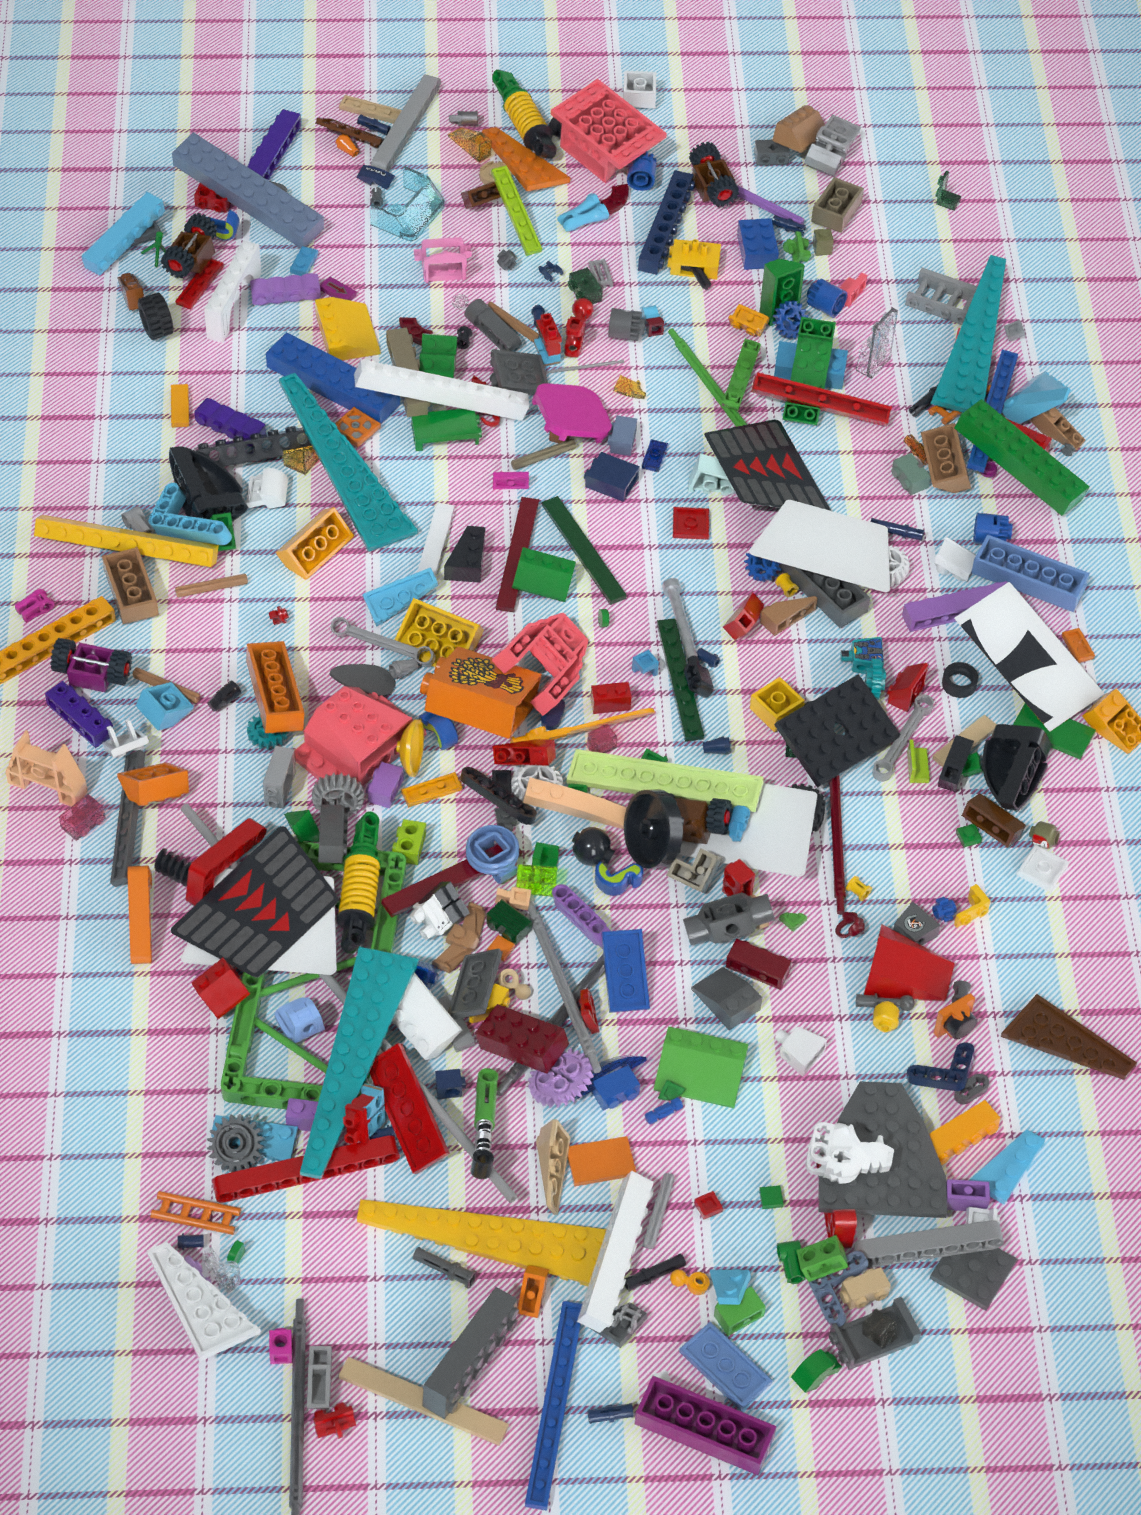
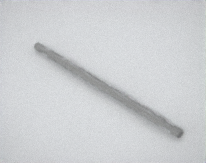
M624 360L553 369L545 372L546 374L613 365L624 363Z

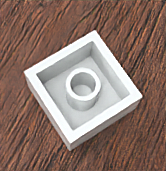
M624 71L623 99L635 108H655L656 72Z

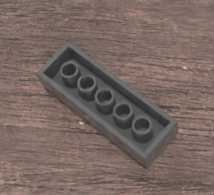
M779 564L781 571L788 573L791 581L807 597L816 596L818 598L817 606L839 628L868 612L870 597L857 584L786 564Z
M498 1287L494 1288L424 1383L422 1403L424 1408L443 1419L449 1413H454L458 1406V1400L461 1396L465 1397L472 1381H476L480 1377L482 1367L485 1363L489 1364L491 1362L495 1349L497 1347L500 1348L504 1344L508 1331L512 1332L518 1322L516 1316L519 1312L517 1298Z

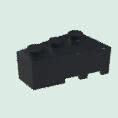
M466 527L444 565V580L481 583L486 527Z

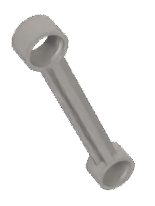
M337 617L331 622V630L337 637H354L414 658L423 667H429L435 662V654L427 646L416 648L350 625L344 617ZM339 622H346L347 627L345 631L337 633L335 631L336 625ZM424 651H430L431 658L427 662L419 660L420 654Z
M921 694L916 697L914 711L900 731V737L894 741L885 757L874 763L872 775L876 780L884 782L891 778L892 765L922 717L931 714L934 701L929 695ZM918 703H926L930 707L923 708ZM878 768H885V769H887L889 772H888V773H880V772H878L876 769H878Z

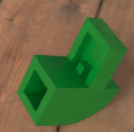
M819 1349L800 1364L791 1378L807 1393L816 1390L827 1376L838 1373L842 1366L837 1362V1358L833 1354Z

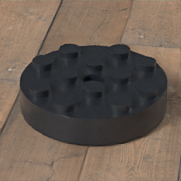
M661 789L641 790L631 798L624 816L625 843L632 859L643 868L667 867L681 852L684 818L681 816L676 799L668 792Z

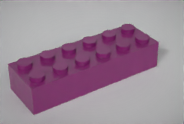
M652 1376L635 1413L634 1423L637 1426L755 1475H759L775 1438L777 1428L773 1424L656 1376Z

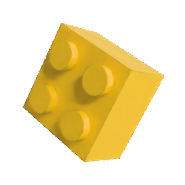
M778 677L751 695L750 709L773 732H776L777 728L774 724L803 707L805 700L781 677Z

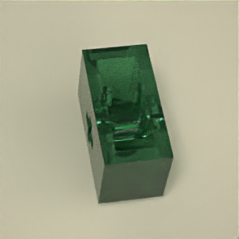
M588 267L569 273L568 287L574 292L576 299L586 298L592 304L602 302L603 289Z

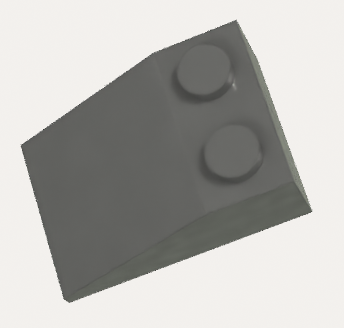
M721 967L691 987V990L729 1031L761 1010L762 996L750 983L724 967Z

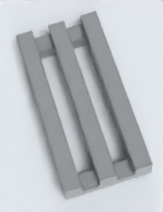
M605 259L589 261L588 266L596 289H600V286L606 288V285L613 287V281ZM599 264H602L607 280H604ZM594 265L596 266L600 281L598 280Z

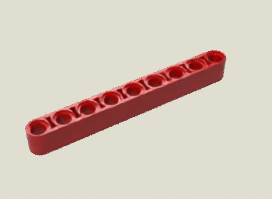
M384 1136L368 1140L366 1143L358 1142L355 1145L350 1144L334 1148L321 1179L300 1175L304 1159L303 1155L222 1174L212 1179V1185L216 1201L225 1203L390 1164L399 1160L400 1154L395 1137Z

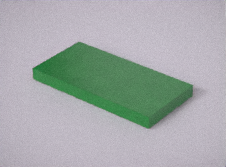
M1026 703L1013 725L1041 728L1046 732L1052 744L1051 748L1079 760L1082 759L1096 732V729L1070 718L1049 732Z

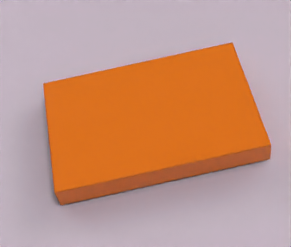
M627 1136L569 1146L567 1158L574 1187L625 1178L631 1171L636 1173Z

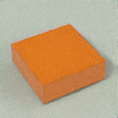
M498 935L487 948V951L499 948L502 951L501 961L504 962L515 948V944Z

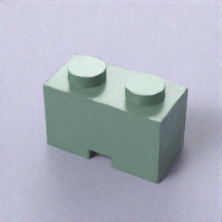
M912 453L893 460L891 469L893 477L898 479L903 489L907 490L910 495L928 489L931 477L924 467L920 468L918 466L919 461Z

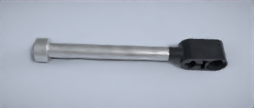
M670 578L663 582L662 589L664 595L670 599L688 664L684 670L690 691L703 698H707L714 689L709 670L700 665L680 598L682 591L680 581L676 578Z

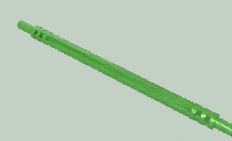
M673 328L669 329L668 333L674 340L675 346L721 406L725 396L723 391L685 340L680 338ZM721 406L736 427L747 425L738 411Z

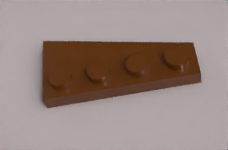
M317 117L315 124L327 127L331 131L341 132V134L348 135L349 137H356L355 140L361 142H370L369 145L377 148L385 139L332 118Z

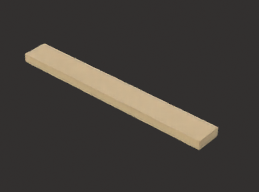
M350 1357L347 1358L339 1373V1379L498 1446H500L509 1428L508 1423L458 1403L453 1414L449 1413L443 1419L422 1406V1387Z

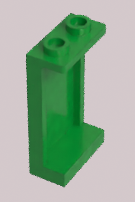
M453 409L428 412L427 415L411 417L415 450L423 451L424 443L474 439L475 445H479V438H482L481 427H478L480 424L479 415H475V411Z

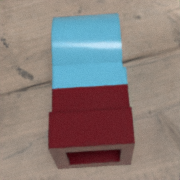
M656 305L642 307V319H646L645 328L648 337L663 335L664 321L658 314ZM656 326L658 330L652 331V327Z

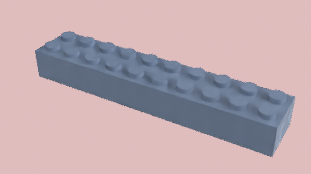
M193 132L172 152L173 166L210 190L215 191L219 196L226 197L230 203L299 248L302 246L307 247L324 229V216Z

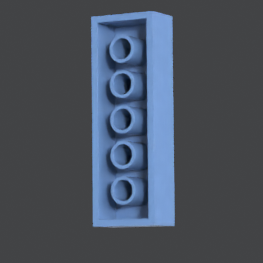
M990 535L986 536L974 558L971 572L995 583L1010 582L1019 592L1074 612L1086 589L1090 575L1086 571Z

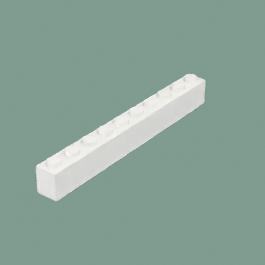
M363 359L360 360L354 373L355 387L520 421L523 420L530 406L528 394Z

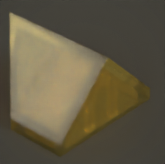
M313 446L282 451L284 466L304 475L319 460Z

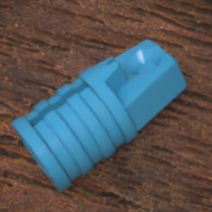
M738 805L733 808L728 829L729 836L733 842L740 841L747 828L751 812L745 806Z

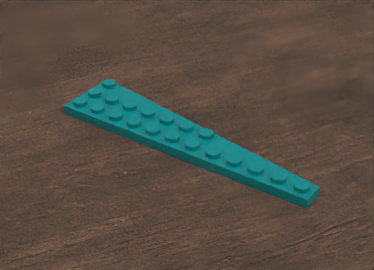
M994 255L989 256L930 404L965 412L979 400L985 401L1006 266L1005 258Z
M293 373L279 378L281 388L367 551L370 552L418 534V529L407 515L403 514L399 509L397 502L392 500L386 488L382 487L378 482V478L371 472L347 438L339 432L336 424L328 418L326 411L321 409L315 397L310 394L308 388L297 374Z
M359 947L300 1175L316 1179L322 1178L333 1150L339 1141L340 1134L345 1127L343 1124V1117L346 1115L345 1106L348 1103L351 1104L352 1100L358 1097L361 1087L364 1085L382 1046L383 1039L386 1037L392 1019L396 1015L397 1008L405 995L406 988L419 964V959Z

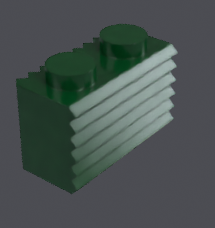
M503 899L486 914L487 926L492 931L502 934L503 938L515 945L532 931V921Z

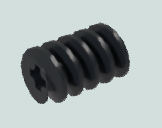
M163 848L157 855L154 868L156 872L162 873V875L168 876L171 880H175L186 887L188 870L192 862L190 861L186 865L187 859L183 858L180 861L179 855L174 857L172 851L167 854V849Z

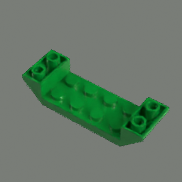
M801 317L791 381L825 389L836 322ZM786 401L782 420L817 426L821 410L817 407Z

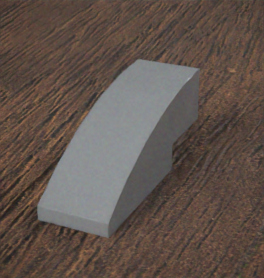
M310 1346L307 1409L330 1408L332 1346Z

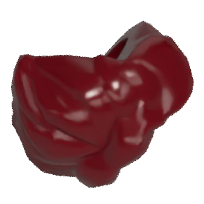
M843 912V920L835 929L836 935L840 938H847L850 936L854 937L859 933L864 934V920L856 912ZM853 923L849 927L847 934H841V929L845 925Z

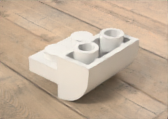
M263 468V474L251 476L248 486L247 506L252 508L266 505L268 509L285 506L288 477L282 471L274 468Z

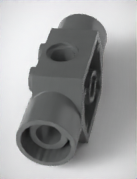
M741 892L705 903L697 915L684 918L683 921L692 946L708 940L716 944L727 942L736 937L747 936L753 933L758 925L775 921L768 894L752 898Z

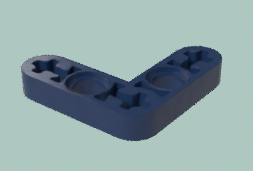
M968 1042L957 1045L950 1069L922 1065L908 1067L907 1081L917 1086L950 1091L963 1090L966 1087L975 1058L974 1046ZM965 1065L966 1067L963 1069H959L956 1066ZM933 1076L941 1077L940 1080H933L931 1078Z

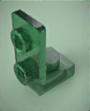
M946 170L944 175H940L937 185H939V188L935 195L937 197L936 205L955 211L961 201V196L946 191L949 171Z

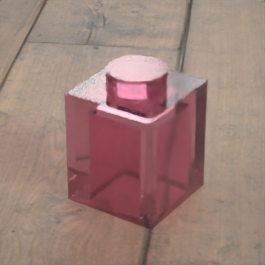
M605 724L588 733L586 745L589 751L608 753L617 748V735L608 724Z

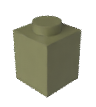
M831 228L814 230L812 245L815 256L832 255L834 239Z

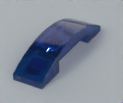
M623 1055L599 1063L601 1071L599 1073L592 1071L594 1076L590 1078L592 1084L585 1085L588 1090L581 1091L580 1093L584 1096L595 1090L593 1081L620 1066L623 1068L629 1065L633 1069L646 1062L647 1058L636 1055Z

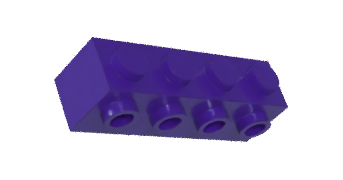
M61 681L45 693L47 705L92 746L97 748L103 742L110 739L107 727H113L112 722L108 718H104L96 707L88 704L85 697H80L71 685L68 686L64 681Z

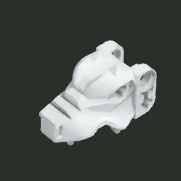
M820 1122L815 1126L809 1143L806 1169L813 1175L830 1179L831 1182L837 1181L839 1184H846L855 1180L859 1173H867L868 1170L871 1173H876L877 1170L880 1173L889 1171L894 1149L884 1144L883 1136L878 1135L876 1142H860L852 1124L847 1126L842 1123ZM824 1128L826 1129V1133L829 1134L821 1135V1133L817 1131H821V1129ZM816 1148H821L819 1154H815ZM813 1160L821 1164V1167L818 1169L812 1168L810 1161Z

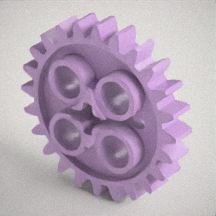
M570 1048L567 1053L566 1051L562 1053L548 1074L538 1070L531 1071L532 1077L528 1078L530 1083L528 1088L536 1102H541L542 1106L548 1104L549 1108H551L555 1103L557 1108H559L562 1102L567 1106L568 1100L575 1102V1096L582 1097L580 1092L588 1090L585 1085L592 1084L590 1078L594 1077L592 1074L593 1069L588 1057L586 1058L584 1053L581 1054L579 1050L573 1052L572 1048Z

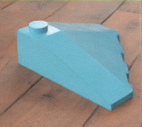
M1045 371L1033 377L1014 395L1004 402L1002 413L1007 419L1021 424L1066 402L1071 389Z

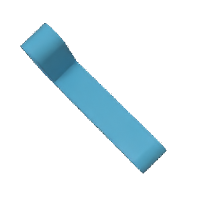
M169 483L165 486L149 517V523L158 535L217 545H225L231 541L232 534L221 521L178 515L186 498L177 483Z

